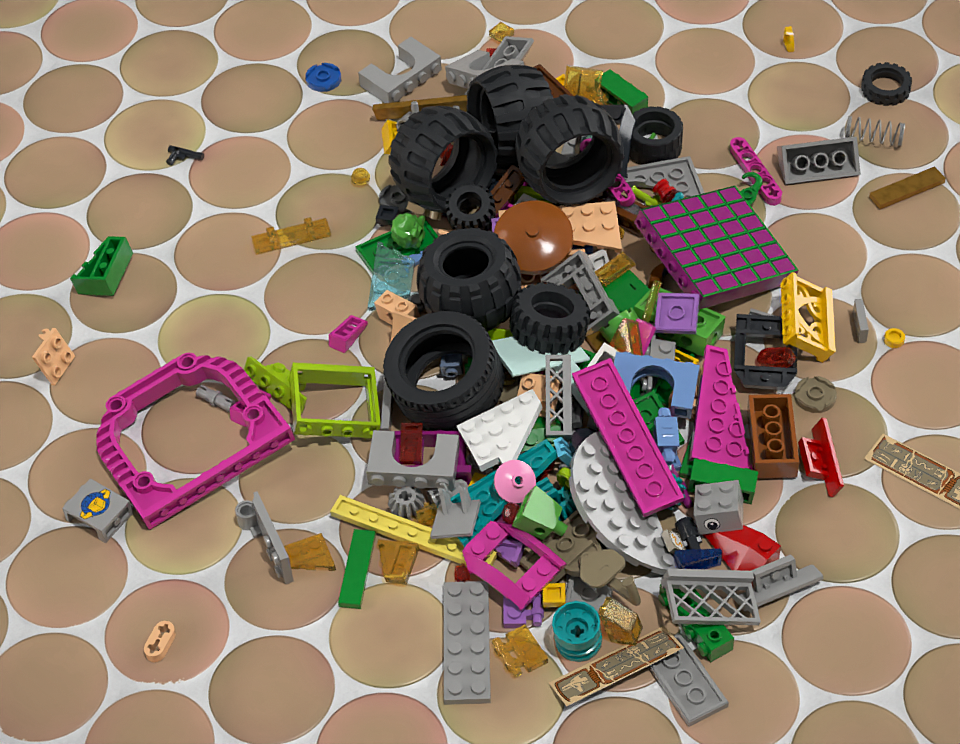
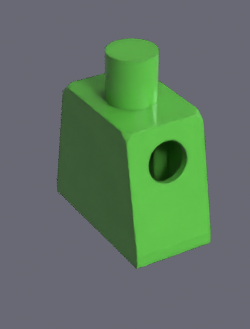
M536 485L525 495L512 526L540 539H545L552 531L561 537L568 525L559 520L562 507Z

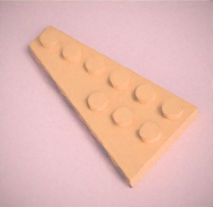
M615 201L556 206L566 214L571 222L573 245L583 247L585 245L596 246L600 250L605 248L612 249L616 253L622 254ZM506 210L498 211L499 218Z

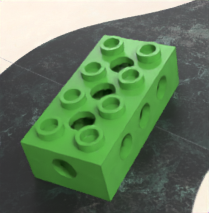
M654 285L634 306V311L638 318L650 324L655 323L658 293L672 292ZM703 308L698 311L696 334L656 333V336L667 341L676 342V345L704 357L706 345L713 346L723 335L726 316L708 308Z

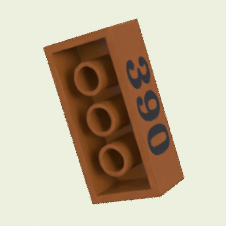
M791 394L749 395L747 415L753 470L758 471L757 478H797L799 455Z

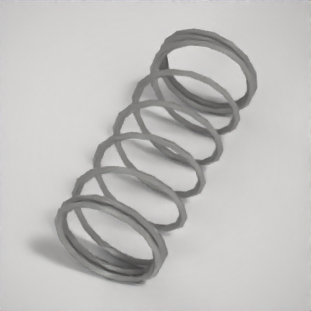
M848 116L845 138L854 136L859 121V140H863L869 123L870 143L873 141L879 125V142L882 144L890 124V145H893L900 126L898 147L902 146L905 123L900 122L898 124L892 141V123L889 121L881 141L880 119L877 122L871 139V119L867 120L861 138V118H857L852 136H850L852 116Z

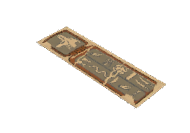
M885 434L881 435L865 456V460L960 509L959 472Z
M662 626L549 682V684L564 704L569 706L684 647L665 626Z

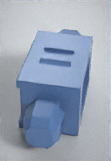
M660 408L658 417H655L653 424L654 441L666 464L672 465L675 456H677V449L680 446L677 417H671L668 408Z

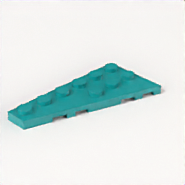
M545 439L519 455L517 460L528 464L537 478L558 455L553 446ZM497 470L468 487L471 500L480 499L481 504L472 536L457 537L464 547L490 521H494L511 504L503 500L495 489L494 476ZM516 477L515 482L518 485L521 483L519 477ZM460 493L450 498L452 503H461Z

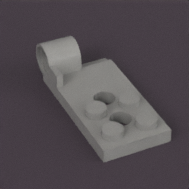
M258 491L253 493L254 498L252 501L245 500L237 504L235 513L238 525L243 530H251L254 538L263 536L268 548L266 549L270 561H274V569L278 578L282 577L285 584L294 582L289 556Z

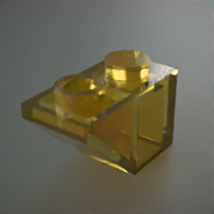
M606 597L604 604L599 608V618L610 641L636 646L643 629L638 614L613 598Z

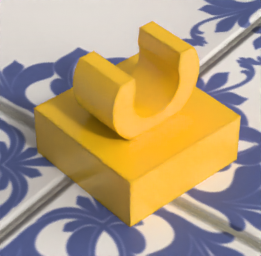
M549 583L543 589V607H561L566 604L565 583Z

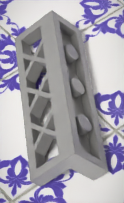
M545 355L546 437H563L566 442H570L572 437L571 355ZM550 361H562V368L556 373L550 368ZM555 379L562 383V388L557 393L550 388V384ZM556 398L563 404V408L557 413L550 407V404ZM557 418L563 424V431H550V424Z

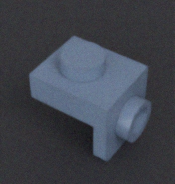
M456 353L441 356L440 370L443 376L455 377L463 374L462 354Z

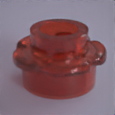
M465 564L455 565V582L465 583L470 580V573Z

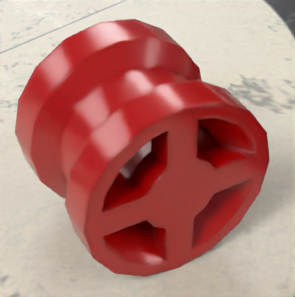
M667 179L660 180L652 189L653 194L658 195L662 203L671 200L677 191L673 186L669 185Z

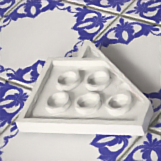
M533 389L457 425L460 435L481 472L498 463L503 464L509 460L518 459L543 408Z

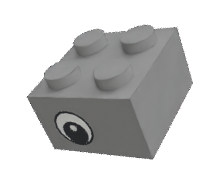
M739 480L695 485L694 518L699 534L743 529L744 499Z

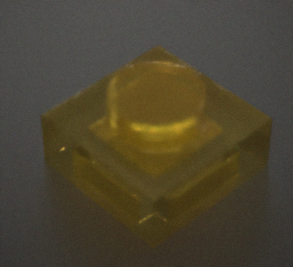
M502 22L489 30V36L500 43L505 36L512 37L514 35V29Z

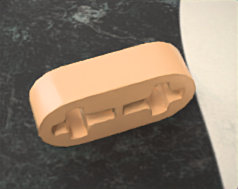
M161 621L157 623L145 643L144 652L150 662L161 661L173 643L176 632L171 622ZM158 646L159 651H154V653H151V650H156Z

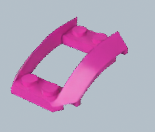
M490 521L462 550L468 572L477 575L489 583L507 599L513 601L521 611L567 565L566 562L534 536L511 524ZM509 536L519 540L541 557L516 583L485 562Z

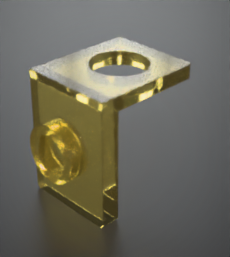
M428 502L425 503L423 508L415 511L416 517L412 515L413 521L427 527L432 526L437 514L436 504L429 505Z

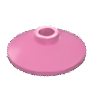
M520 460L504 462L499 466L494 476V486L498 495L503 500L513 504L522 503L525 495L536 485V477L533 470L528 464ZM516 477H519L521 480L519 485L515 482Z

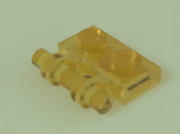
M526 625L507 633V643H503L499 637L492 641L495 647L494 651L498 657H502L508 672H512L515 678L522 675L523 672L520 668L523 666L529 673L548 663L547 655ZM514 651L518 658H513L510 652Z

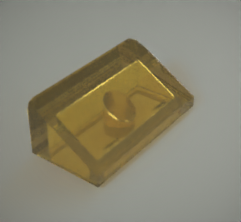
M622 252L596 270L595 274L601 285L606 287L634 267L636 263Z

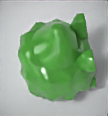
M409 213L399 214L392 221L391 237L394 242H397V245L406 249L419 248L425 237L423 227L425 216L421 215L417 218L416 215Z

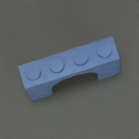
M616 352L614 365L630 395L633 385L639 379L646 376L661 377L671 385L673 390L670 408L671 416L691 419L700 365L692 362H677L668 358H653L649 355H634L630 352Z

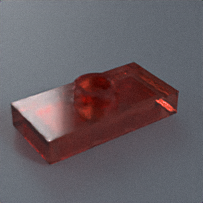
M401 423V465L422 464L423 423Z

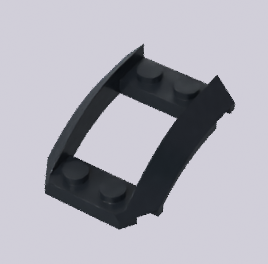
M600 105L612 117L616 125H620L619 132L624 148V160H622L620 174L623 178H628L627 165L629 163L630 145L637 121L627 105ZM587 135L577 137L574 157L581 152L580 144L587 139Z
M737 314L734 371L743 386L756 389H786L797 375V347L790 344L786 345V368L745 365L746 336L783 339L781 316Z

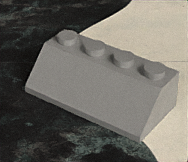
M857 137L777 146L779 167L785 184L861 175Z

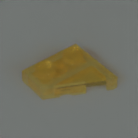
M322 533L284 546L289 556L291 569L304 568L306 570H316V567L328 568L329 571L336 570Z
M378 539L377 543L380 549L385 581L407 585L419 552L418 543Z

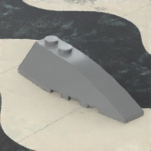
M505 36L482 70L496 67L510 59L523 61L534 42L533 38Z

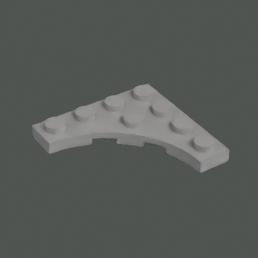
M690 156L627 167L628 178H624L630 187L635 185L636 187L652 189L660 180L667 179L669 185L677 190L676 193L682 192L684 194V198L704 193Z

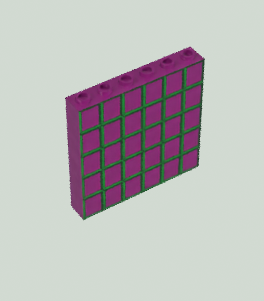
M735 185L640 209L634 222L684 293L700 295L699 310L780 287L781 281L792 272L797 275L799 271Z

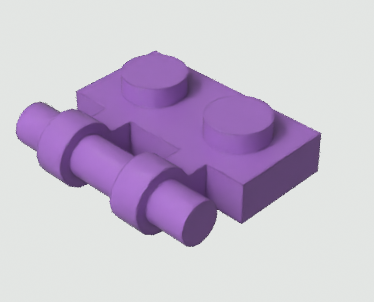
M541 591L530 602L533 603L531 610H526L525 607L522 611L518 609V606L513 601L503 595L504 628H526V620H533V625L536 627L541 626L542 619L544 618V609H542L543 592Z

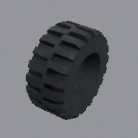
M541 282L536 285H528L515 295L509 328L514 338L519 340L521 345L528 346L529 350H537L541 354H567L583 344L591 312L586 300L580 294H576L575 290L567 289L561 284L554 285V283L544 284Z

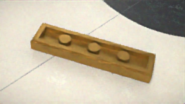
M934 166L870 192L869 198L879 209H883L944 184L946 178Z

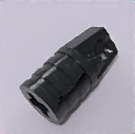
M684 517L679 519L675 523V528L685 548H689L693 558L701 556L699 544L702 543V539L693 518Z

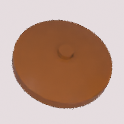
M524 201L510 207L501 215L494 229V233L498 234V238L504 239L513 250L520 267V273L539 275L554 270L567 259L573 246V229L570 220L561 209L544 201Z

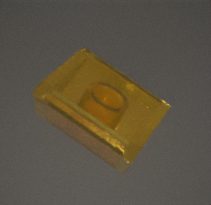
M567 65L564 87L574 96L579 95L599 104L603 71Z

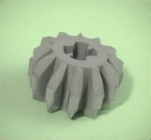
M395 487L394 493H389L388 507L392 514L411 520L412 516L418 517L419 512H423L425 499L419 488L401 487L399 489Z

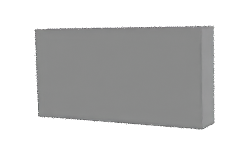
M855 299L853 317L858 343H866L869 329L862 299Z

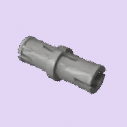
M200 385L196 391L197 397L229 413L230 407L237 402L222 395V392L211 390L204 385Z

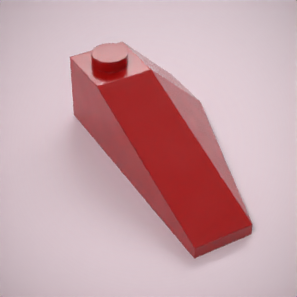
M743 525L741 530L702 534L707 542L713 545L719 553L720 559L726 562L730 570L751 571L780 558V544L764 533Z

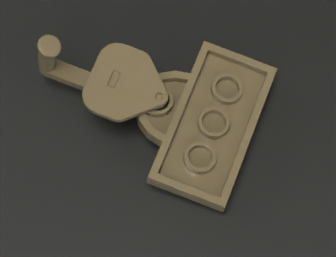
M578 510L563 521L568 527L561 537L552 531L541 541L567 563L550 583H556L565 574H569L574 577H581V580L592 588H601L607 585L635 606L640 605L641 598L634 583L635 579L630 576L621 582L615 578L625 567L623 556L613 549L602 550L601 541L596 537L598 533L590 523L584 522ZM530 550L521 558L520 564L528 571L541 557L533 550Z

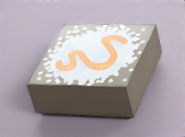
M668 529L661 533L668 552L679 556L687 553L679 533Z

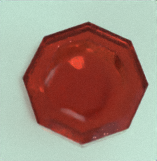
M513 502L504 505L501 512L503 521L512 525L520 505Z

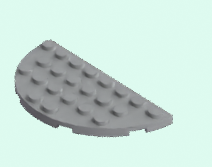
M600 431L591 434L577 448L570 462V491L585 523H590L598 533L596 537L607 548L615 550L623 556L625 561L634 566L640 564L650 568L651 572L664 575L667 568L678 569L673 554L668 552L661 533L663 529L657 514L654 513L643 517Z

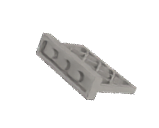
M667 568L660 580L662 588L666 589L673 624L759 625L761 622L752 588V581L754 580L752 571ZM673 589H680L685 593L682 599L673 593ZM701 589L707 595L702 599L693 590ZM722 590L728 596L723 600L714 591ZM735 591H746L747 599L744 600ZM688 596L698 603L695 609L684 601ZM709 596L720 604L716 609L705 602ZM730 597L741 605L737 610L727 603ZM681 606L690 614L688 616H678L677 608ZM702 606L711 615L704 617L697 610ZM721 607H724L733 615L731 617H724L718 611ZM744 607L752 614V618H746L740 613V610Z

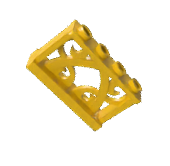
M792 272L780 284L783 344H790L816 356V360L823 363L836 352L832 289L827 287L822 289L797 277L796 273ZM803 306L807 307L808 312L814 318V323L810 326L806 324L798 311Z

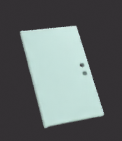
M514 336L492 341L501 362L512 377L546 370L545 355H551L550 353L541 354L537 350H529L528 346L521 345ZM581 346L572 352L569 351L567 354H557H569L575 363L590 361V357H588ZM550 361V368L553 369L552 366L559 361Z

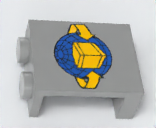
M91 478L80 487L79 491L62 508L68 522H71L74 517L94 528L99 540L107 543L133 514L129 500Z

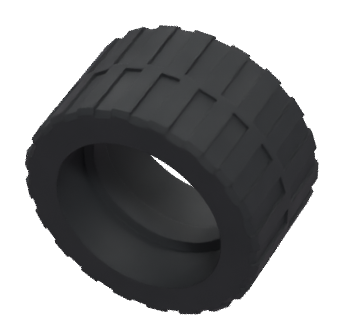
M659 106L641 108L632 114L637 121L630 145L629 156L632 160L643 165L676 159L680 156L683 141V122L674 111ZM655 133L664 136V138L649 139L643 136Z

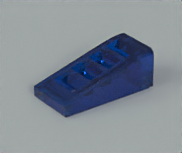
M721 548L674 551V559L678 569H708L721 565L722 550Z

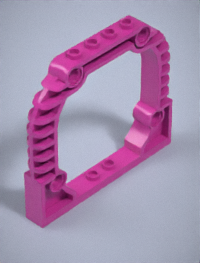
M190 352L172 359L167 364L110 397L105 405L107 411L101 419V425L96 434V446L99 456L149 530L295 440L291 427L267 396L262 394L242 367L224 357L211 358L209 355L196 357L194 353ZM206 379H212L222 382L231 389L245 408L242 416L249 430L246 438L248 446L226 460L221 461L210 470L203 472L200 476L176 490L173 484L157 483L150 472L142 471L139 473L119 445L121 431L135 421L137 411L180 385L194 386Z

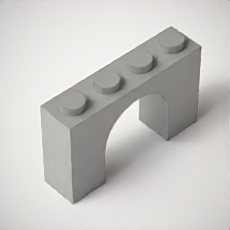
M409 37L398 45L399 59L411 66L412 69L405 74L391 75L371 63L358 72L360 86L384 103L397 102L400 98L442 70L441 56L413 37Z
M477 50L445 66L448 82L469 89V83L475 77L490 70H482L491 58L490 53ZM510 59L496 67L503 65H524V62L516 59Z
M373 430L366 471L368 484L375 486L387 485L439 489L441 488L440 483H446L448 489H454L460 449L459 435L437 434L433 457L424 465L407 467L399 464L394 459L396 449L395 431Z

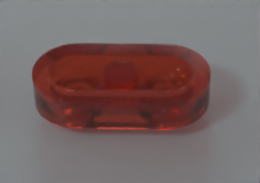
M789 347L764 348L757 356V362L764 367L788 368L796 360V355Z

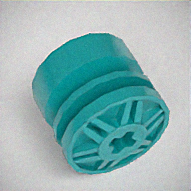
M580 601L568 602L558 608L552 621L558 652L562 657L576 662L586 661L594 657L600 650L603 640L598 612L593 606Z

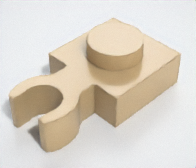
M409 202L406 208L413 211L412 215L417 217L421 215L428 216L435 220H441L443 214L424 209L414 202Z

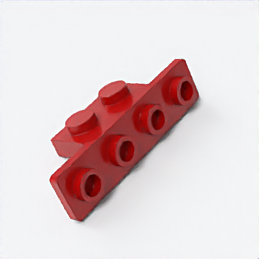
M822 417L812 428L814 439L802 437L798 441L806 476L825 480L828 496L834 497L844 487V482L827 419Z

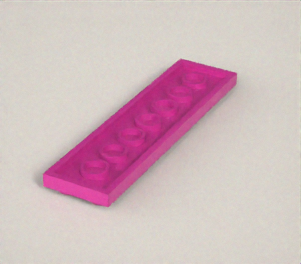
M609 358L572 373V378L643 517L683 502L684 496L612 359Z

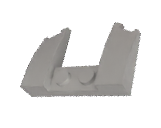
M578 250L544 276L541 282L547 284L554 283V285L561 284L565 288H569L575 283L577 284L591 312L586 336L597 332L601 327L607 326L608 322L620 313L613 300L608 298L594 272L595 268L588 255Z

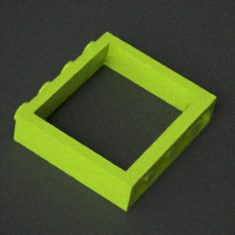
M293 362L290 372L294 434L370 439L373 436V430H380L381 423L375 367ZM299 383L365 386L369 422L301 418Z

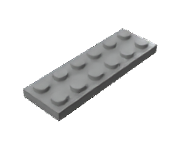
M486 581L444 582V705L491 703L488 583Z

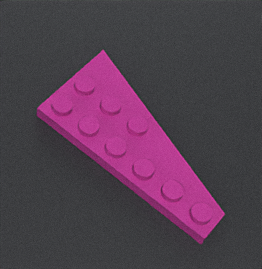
M706 345L689 461H694V458L705 459L710 462L753 470L748 456L750 454L749 448L745 442V430L741 411L736 400V388L731 377L732 369L728 351L724 348Z

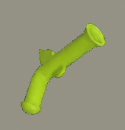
M635 185L631 188L637 198L645 201L646 206L662 204L658 195L651 197L637 189Z

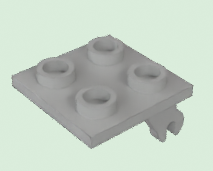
M465 481L460 482L461 487H458L461 503H452L446 483H440L441 488L438 491L441 503H439L431 531V539L472 536L481 501L480 499L471 500Z

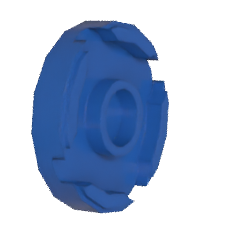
M322 63L319 66L317 64L313 65L305 74L308 87L318 92L333 90L342 81L340 69L330 63Z

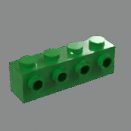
M660 584L659 601L670 610L666 589L662 588ZM673 589V593L682 599L685 593L680 589ZM694 589L693 592L700 598H702L701 595L697 592V590ZM689 596L684 600L693 609L698 605ZM681 606L677 608L678 616H688L690 614ZM702 606L697 610L704 617L711 615ZM681 624L688 639H692L696 643L699 653L703 657L706 656L710 663L733 650L734 637L725 625Z

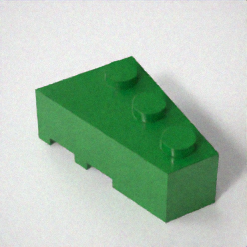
M108 236L93 252L94 257L89 262L85 261L82 264L83 269L77 275L73 274L70 280L78 294L114 295L133 255L126 237Z

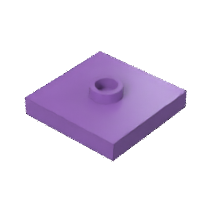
M658 293L655 333L696 334L700 295L690 293Z

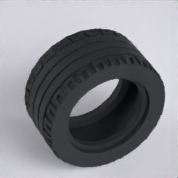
M454 311L429 313L411 321L393 338L387 348L383 361L384 379L402 413L413 425L427 431H458L457 425L494 408L501 397L505 384L504 366L486 329L471 316ZM456 353L473 358L467 374L455 385L440 391H425L416 387L421 372L433 360L447 354Z

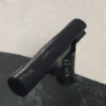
M170 145L168 152L171 155L166 160V163L173 165L176 159L184 160L185 157L203 160L204 153Z

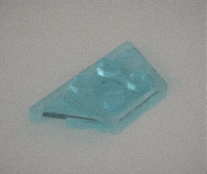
M382 242L377 243L368 302L369 311L376 310L374 302L386 290L404 299L411 296L415 260L407 255H402L395 249L391 250L385 247Z

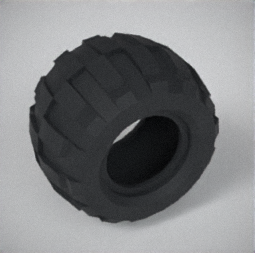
M480 228L457 229L434 239V242L428 245L422 252L417 269L416 284L419 298L425 311L428 314L439 311H454L467 314V316H471L481 323L487 332L506 322L511 315L514 297L521 290L520 267L513 250L506 241L498 238V234L481 230Z

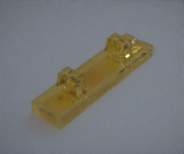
M311 217L304 219L303 224L274 230V227L266 228V233L251 237L256 255L331 237V231L326 218L312 221Z

